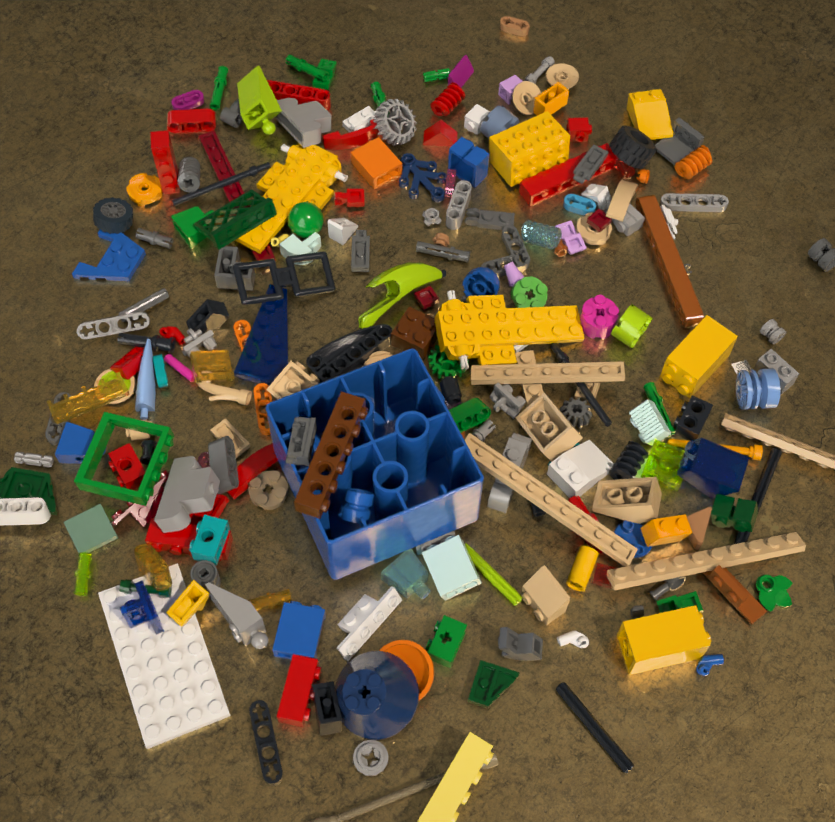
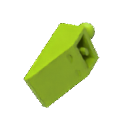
M256 66L237 83L240 114L248 130L262 128L266 135H272L276 127L271 120L281 113L282 110L260 66Z

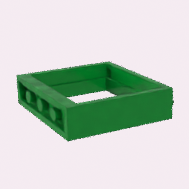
M104 412L74 479V483L82 491L146 506L150 496H153L155 483L160 479L161 468L167 462L168 451L174 445L173 439L175 436L171 428ZM115 426L160 436L138 491L92 480Z

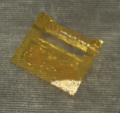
M228 350L191 351L190 359L195 383L210 380H234V372L231 368ZM224 370V372H218V373H202V372H201V371Z

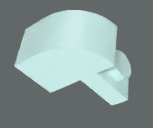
M315 232L302 242L292 234L279 244L281 255L286 258L293 255L315 253L321 247V237ZM313 260L296 262L294 264L305 265L311 263Z

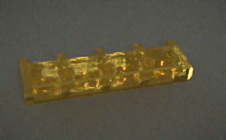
M120 372L116 373V379L106 383L104 379H100L101 385L89 390L85 386L81 387L83 392L72 397H68L67 393L63 394L65 399L52 404L50 400L46 401L56 425L130 395Z

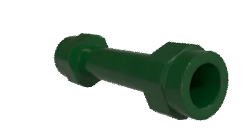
M126 579L121 580L119 591L125 594H131L132 591L158 594L159 598H170L172 585L162 583L160 586L137 584L133 580Z

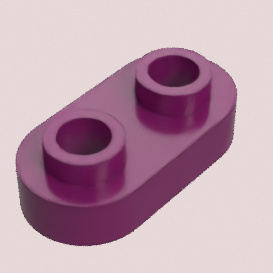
M192 90L174 97L171 101L173 110H189L201 106L204 103L203 93L199 90Z

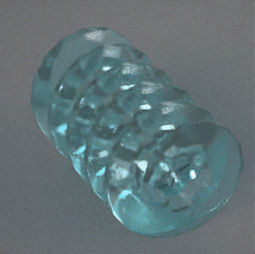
M527 220L522 226L521 236L527 243L554 249L561 241L562 232L558 227L555 228L554 226Z

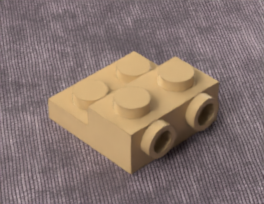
M290 361L266 390L275 398L280 399L317 385L320 379L312 373L310 375L305 373V367L298 361L296 363Z

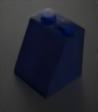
M701 437L689 441L685 446V453L679 464L680 467L677 475L713 499L716 498L717 494L729 495L739 492L749 458Z

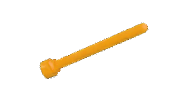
M671 438L667 440V444L674 447L748 455L752 460L758 461L762 458V445L754 444L747 448Z

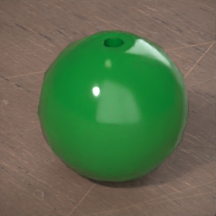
M308 201L295 204L290 209L287 217L291 232L301 238H308L315 232L318 234L324 223L323 213L320 208Z

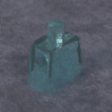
M412 549L405 551L381 572V580L388 586L394 587L405 598H409L412 594L416 593L421 599H424L431 592L425 585L428 581V572Z

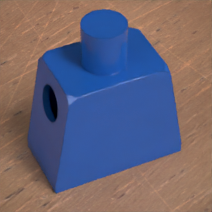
M66 422L55 452L59 463L82 464L95 431Z

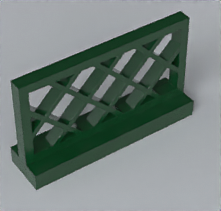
M251 189L194 223V227L209 238L215 247L220 250L276 216L277 211L271 198L265 199Z

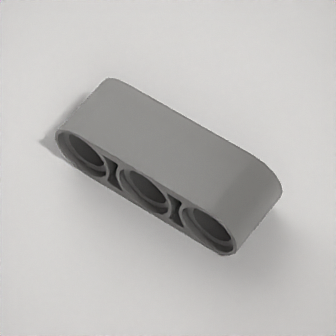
M466 180L459 181L456 184L447 208L446 226L448 229L457 230L463 222L471 199L472 187L471 183Z

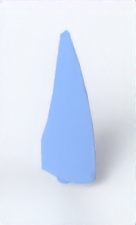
M147 339L137 381L135 410L140 412V419H148V411H155V375L150 339Z

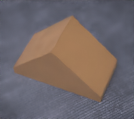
M710 507L687 516L692 530V534L687 536L694 550L699 551L703 544L712 511Z

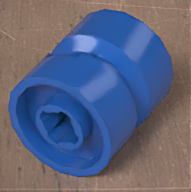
M348 488L345 501L348 504L343 507L341 518L360 524L359 518L363 517L368 524L371 515L368 507L373 504L374 493Z

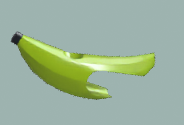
M408 262L396 265L377 275L365 288H374L384 283L387 288V295L359 316V329L373 326L387 310L413 289L446 278V270H439L434 266L421 262Z

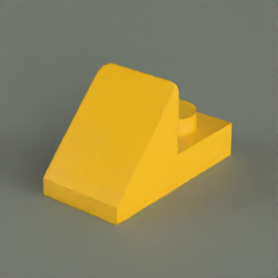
M193 580L166 613L180 626L184 627L197 610H203L210 593Z

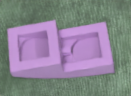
M572 221L554 227L556 234H560L563 243L567 246V252L570 255L587 249L581 234L576 232Z

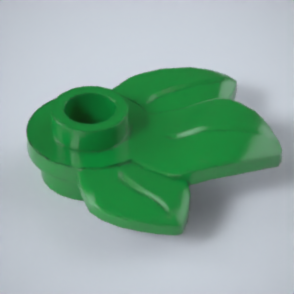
M770 575L759 576L755 585L760 592V604L769 612L774 610L775 605L790 607L792 601L787 589L793 583L781 575L775 577ZM762 583L768 584L769 588H765Z

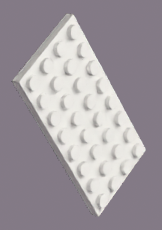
M178 563L133 580L137 584L160 586L162 583L172 585L170 598H159L158 594L133 591L131 594H125L119 591L120 585L98 593L147 749L230 716L196 614L182 627L166 613L186 589Z

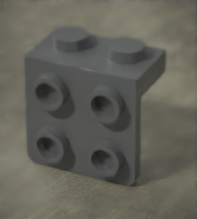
M680 117L674 121L673 137L663 138L655 144L657 152L673 165L699 148L704 140V136L700 132L696 131Z

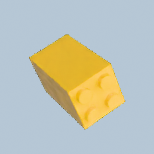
M706 315L666 358L660 377L665 383L676 388L680 394L691 398L729 357L738 336Z
M696 605L622 622L616 636L629 675L701 659L710 647L711 638L709 633L705 632L703 626L704 618L702 613L698 612Z

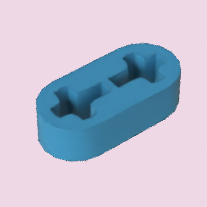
M568 194L564 198L563 207L567 211L585 216L587 213L595 212L596 203L579 195Z

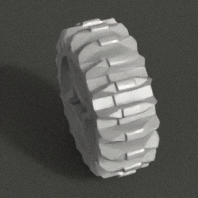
M389 99L386 102L384 101L377 107V112L374 114L376 119L373 122L377 124L374 129L379 130L377 135H382V140L387 139V144L402 145L410 141L417 130L415 125L418 122L414 121L416 116L412 115L413 109L409 110V104L404 105V100Z

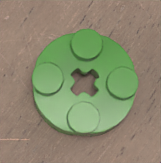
M523 277L513 285L511 299H513L516 308L544 307L547 301L548 289L536 277ZM531 291L533 297L527 299L528 295H526L525 293Z

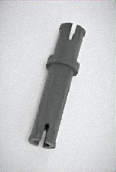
M421 241L417 242L416 252L445 257L450 261L454 259L469 262L470 251L455 249L453 246L449 248ZM427 248L436 249V250H441V252H439V251H434V250H429V249H427ZM445 252H450V253L459 254V256H458V255H453V254H448V253H445Z

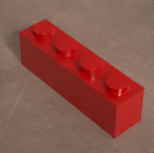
M169 130L150 132L151 150L163 194L181 193L178 185V167Z
M151 518L145 542L148 548L154 552L169 551L174 555L188 554L192 557L189 547L192 539L195 540L197 525L189 524L183 530L164 533L154 519ZM231 530L228 533L219 561H228L233 541ZM207 537L204 542H210L213 537Z

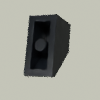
M206 299L186 323L189 329L191 328L194 332L200 329L202 334L209 330L220 328L230 316L224 302Z
M334 681L313 684L312 689L319 735L340 733L342 717Z

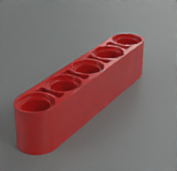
M267 80L276 100L294 98L298 101V105L318 101L326 110L331 108L330 93L325 89Z

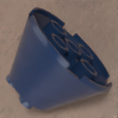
M371 651L353 658L342 669L335 685L342 723L352 733L362 738L381 740L398 734L411 722L418 707L419 687L413 671L401 658L388 652Z

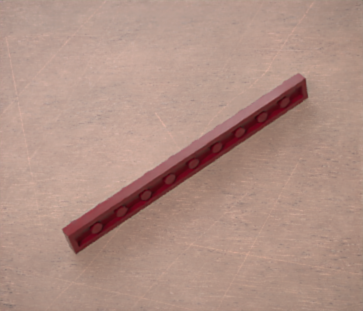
M215 131L199 135L200 143L218 181L235 175ZM239 181L222 187L228 202L244 194ZM269 244L260 254L251 249L256 261L265 259L275 260Z

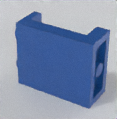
M296 601L284 602L272 649L274 657L292 660V656L295 654L317 659V647L323 621L326 618L325 609L318 605L304 606Z

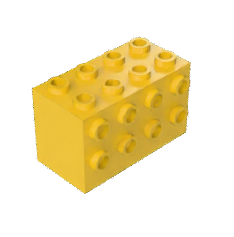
M547 111L490 136L489 162L509 186L512 187L520 184V181L525 178L532 177L540 171H545L554 165L567 161L569 158L570 135Z

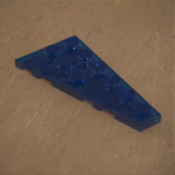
M269 284L265 295L276 293L274 285ZM282 288L284 294L282 300L263 302L235 368V377L255 383H266L270 386L288 365L287 289Z

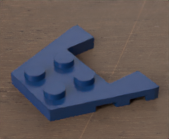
M99 230V238L111 241L112 243L97 267L79 262L72 273L73 278L88 277L90 280L106 278V280L130 281L146 255L145 250L121 232L110 234Z

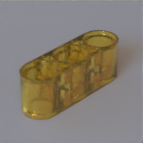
M141 544L135 547L134 554L138 569L154 589L163 591L172 586V579L168 564L150 544Z

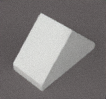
M346 218L329 219V238L344 245L358 229L359 225Z

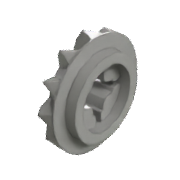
M366 740L356 747L353 754V762L358 772L365 776H376L384 771L388 764V752L379 741ZM373 749L374 757L377 760L372 761L368 767L367 759L362 756H369Z

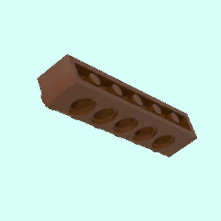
M341 391L295 498L294 505L297 512L321 519L323 512L326 513L330 505L329 497L337 489L338 481L336 480L338 475H342L346 466L345 458L351 455L353 450L352 441L354 437H358L361 429L359 424L361 420H365L368 413L365 398ZM346 417H351L352 419H351V420H345L344 418H346ZM338 435L345 436L343 438H337ZM331 453H337V454H338V455H336V456H334V457L328 456V455L331 454ZM324 471L330 472L328 475H321ZM321 490L322 493L313 494V491Z

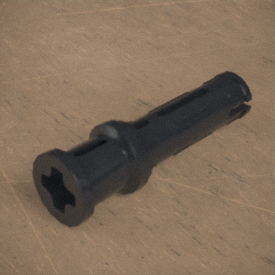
M119 333L118 336L120 337L117 339L119 345L145 347L147 339H150L152 350L155 352L162 350L173 354L176 347L175 337L163 338L159 335L148 337Z

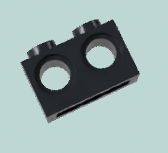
M693 395L689 402L685 400L681 408L683 414L682 416L678 415L673 424L676 427L675 435L688 441H696L711 412L713 404Z

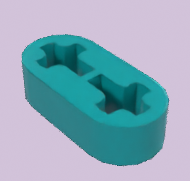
M163 355L153 356L158 386L159 388L167 387L169 384Z

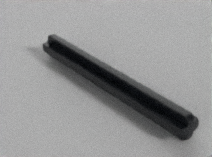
M565 682L560 683L556 687L557 693L624 773L630 772L634 768L632 761Z

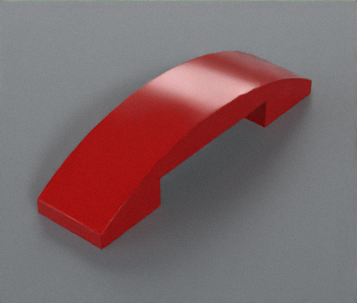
M373 119L370 120L369 127L344 135H340L339 131L323 135V147L325 150L352 149L363 146L381 135H377L379 130L374 129L377 124L373 122Z
M273 443L256 451L237 467L239 486L227 492L233 499H236L249 488L248 483L276 461L279 463L274 452Z

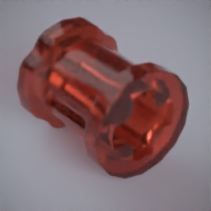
M620 159L614 163V168L621 173L623 180H627L635 174L636 170L634 167L625 164Z

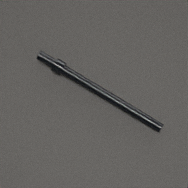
M266 162L259 166H251L249 170L175 198L172 202L174 206H177L250 176H258L260 172L270 169L271 165L269 162Z
M553 343L551 349L555 353L557 361L559 363H570L566 352H563L557 343ZM575 382L606 427L610 426L612 421L584 382Z

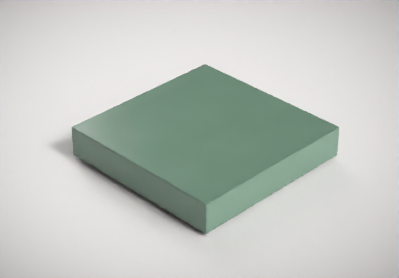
M101 504L64 521L80 557L118 539Z

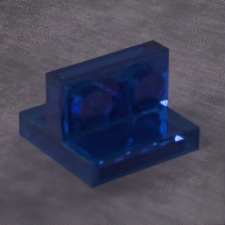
M143 580L135 583L140 599L129 600L124 606L120 607L123 617L130 628L149 621L156 635L164 632L152 598Z

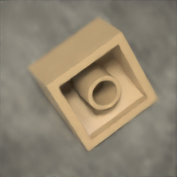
M545 565L523 585L521 591L523 601L527 605H531L536 618L539 621H543L545 625H548L564 614L570 601V596Z

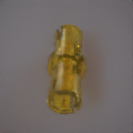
M289 589L273 594L269 592L266 593V596L249 599L257 611L269 607L274 609V606L292 601Z

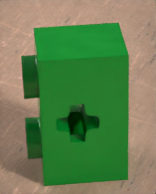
M446 615L443 616L442 621H437L433 631L436 633L434 639H429L425 648L433 662L451 668L466 634L467 624ZM445 638L449 639V641H446L445 644L442 643V641H444Z

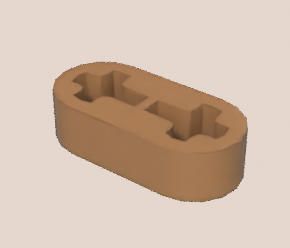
M504 16L500 20V29L503 32L517 36H526L529 33L530 25L525 20L510 16Z

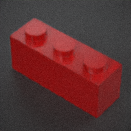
M293 654L277 713L279 723L304 728L305 721L309 722L311 716L309 704L310 700L314 701L312 685L315 684L316 679H320L322 667H319L318 659Z

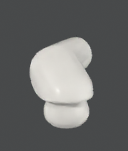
M575 630L557 637L560 647L569 643L579 648H586L589 645L587 636Z

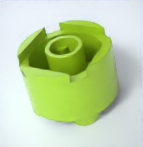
M631 304L619 319L620 321L612 330L611 335L633 349L653 318Z

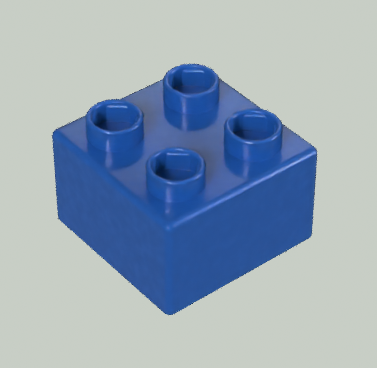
M415 349L400 352L266 405L274 452L296 498L309 466L289 464L285 461L295 417L316 418L317 430L311 455L312 461L341 391L365 398L368 413L365 420H361L359 424L361 429L358 437H354L352 441L353 450L351 455L345 458L346 466L342 475H338L336 480L338 481L337 489L329 497L330 505L326 513L323 512L321 519L302 513L328 573L334 580L350 575L478 520L484 476L419 353ZM346 417V418H344V419H345V420H351L352 418H351V417ZM344 435L337 436V438L345 437ZM331 453V454H329L328 456L334 457V456H336V455H338V454H337V453ZM324 471L321 475H328L330 472ZM348 488L374 493L373 504L368 507L371 511L368 524L363 517L359 518L360 524L341 518L343 507L348 504L345 501ZM321 490L313 491V494L322 493Z

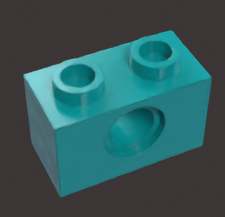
M208 515L203 516L202 521H199L197 524L195 540L192 539L189 547L193 560H207L215 565L218 564L230 531L228 520ZM207 537H213L210 542H204Z

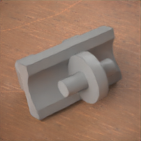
M191 328L187 330L189 336L184 341L189 344L183 347L182 353L185 357L188 355L195 362L203 356L198 349L199 347L204 345L208 352L214 350L217 344L213 338L214 333L212 330L207 331L203 335H201L202 331L200 329L195 332Z
M495 384L494 391L490 395V398L495 403L493 409L496 412L502 409L515 419L526 400L522 396L514 397L512 395V387L509 384Z

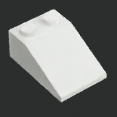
M588 440L564 452L552 461L548 466L547 475L569 498L573 496L580 497L608 475L614 463Z

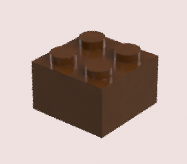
M409 306L391 333V346L402 351L415 349L424 361L438 339L434 318Z

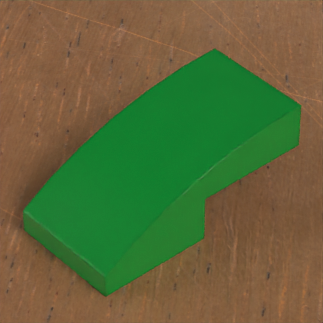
M320 60L317 67L328 71L329 78L324 82L315 77L313 88L329 90L335 74L337 61Z
M696 591L679 597L674 595L656 601L660 613L695 605L698 612L703 613V608Z

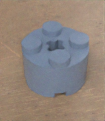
M499 105L487 115L489 119L487 122L483 121L480 132L489 139L490 136L517 125L519 119L505 107Z

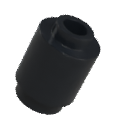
M452 376L443 378L439 386L445 402L448 406L459 404L462 401V393L458 380Z

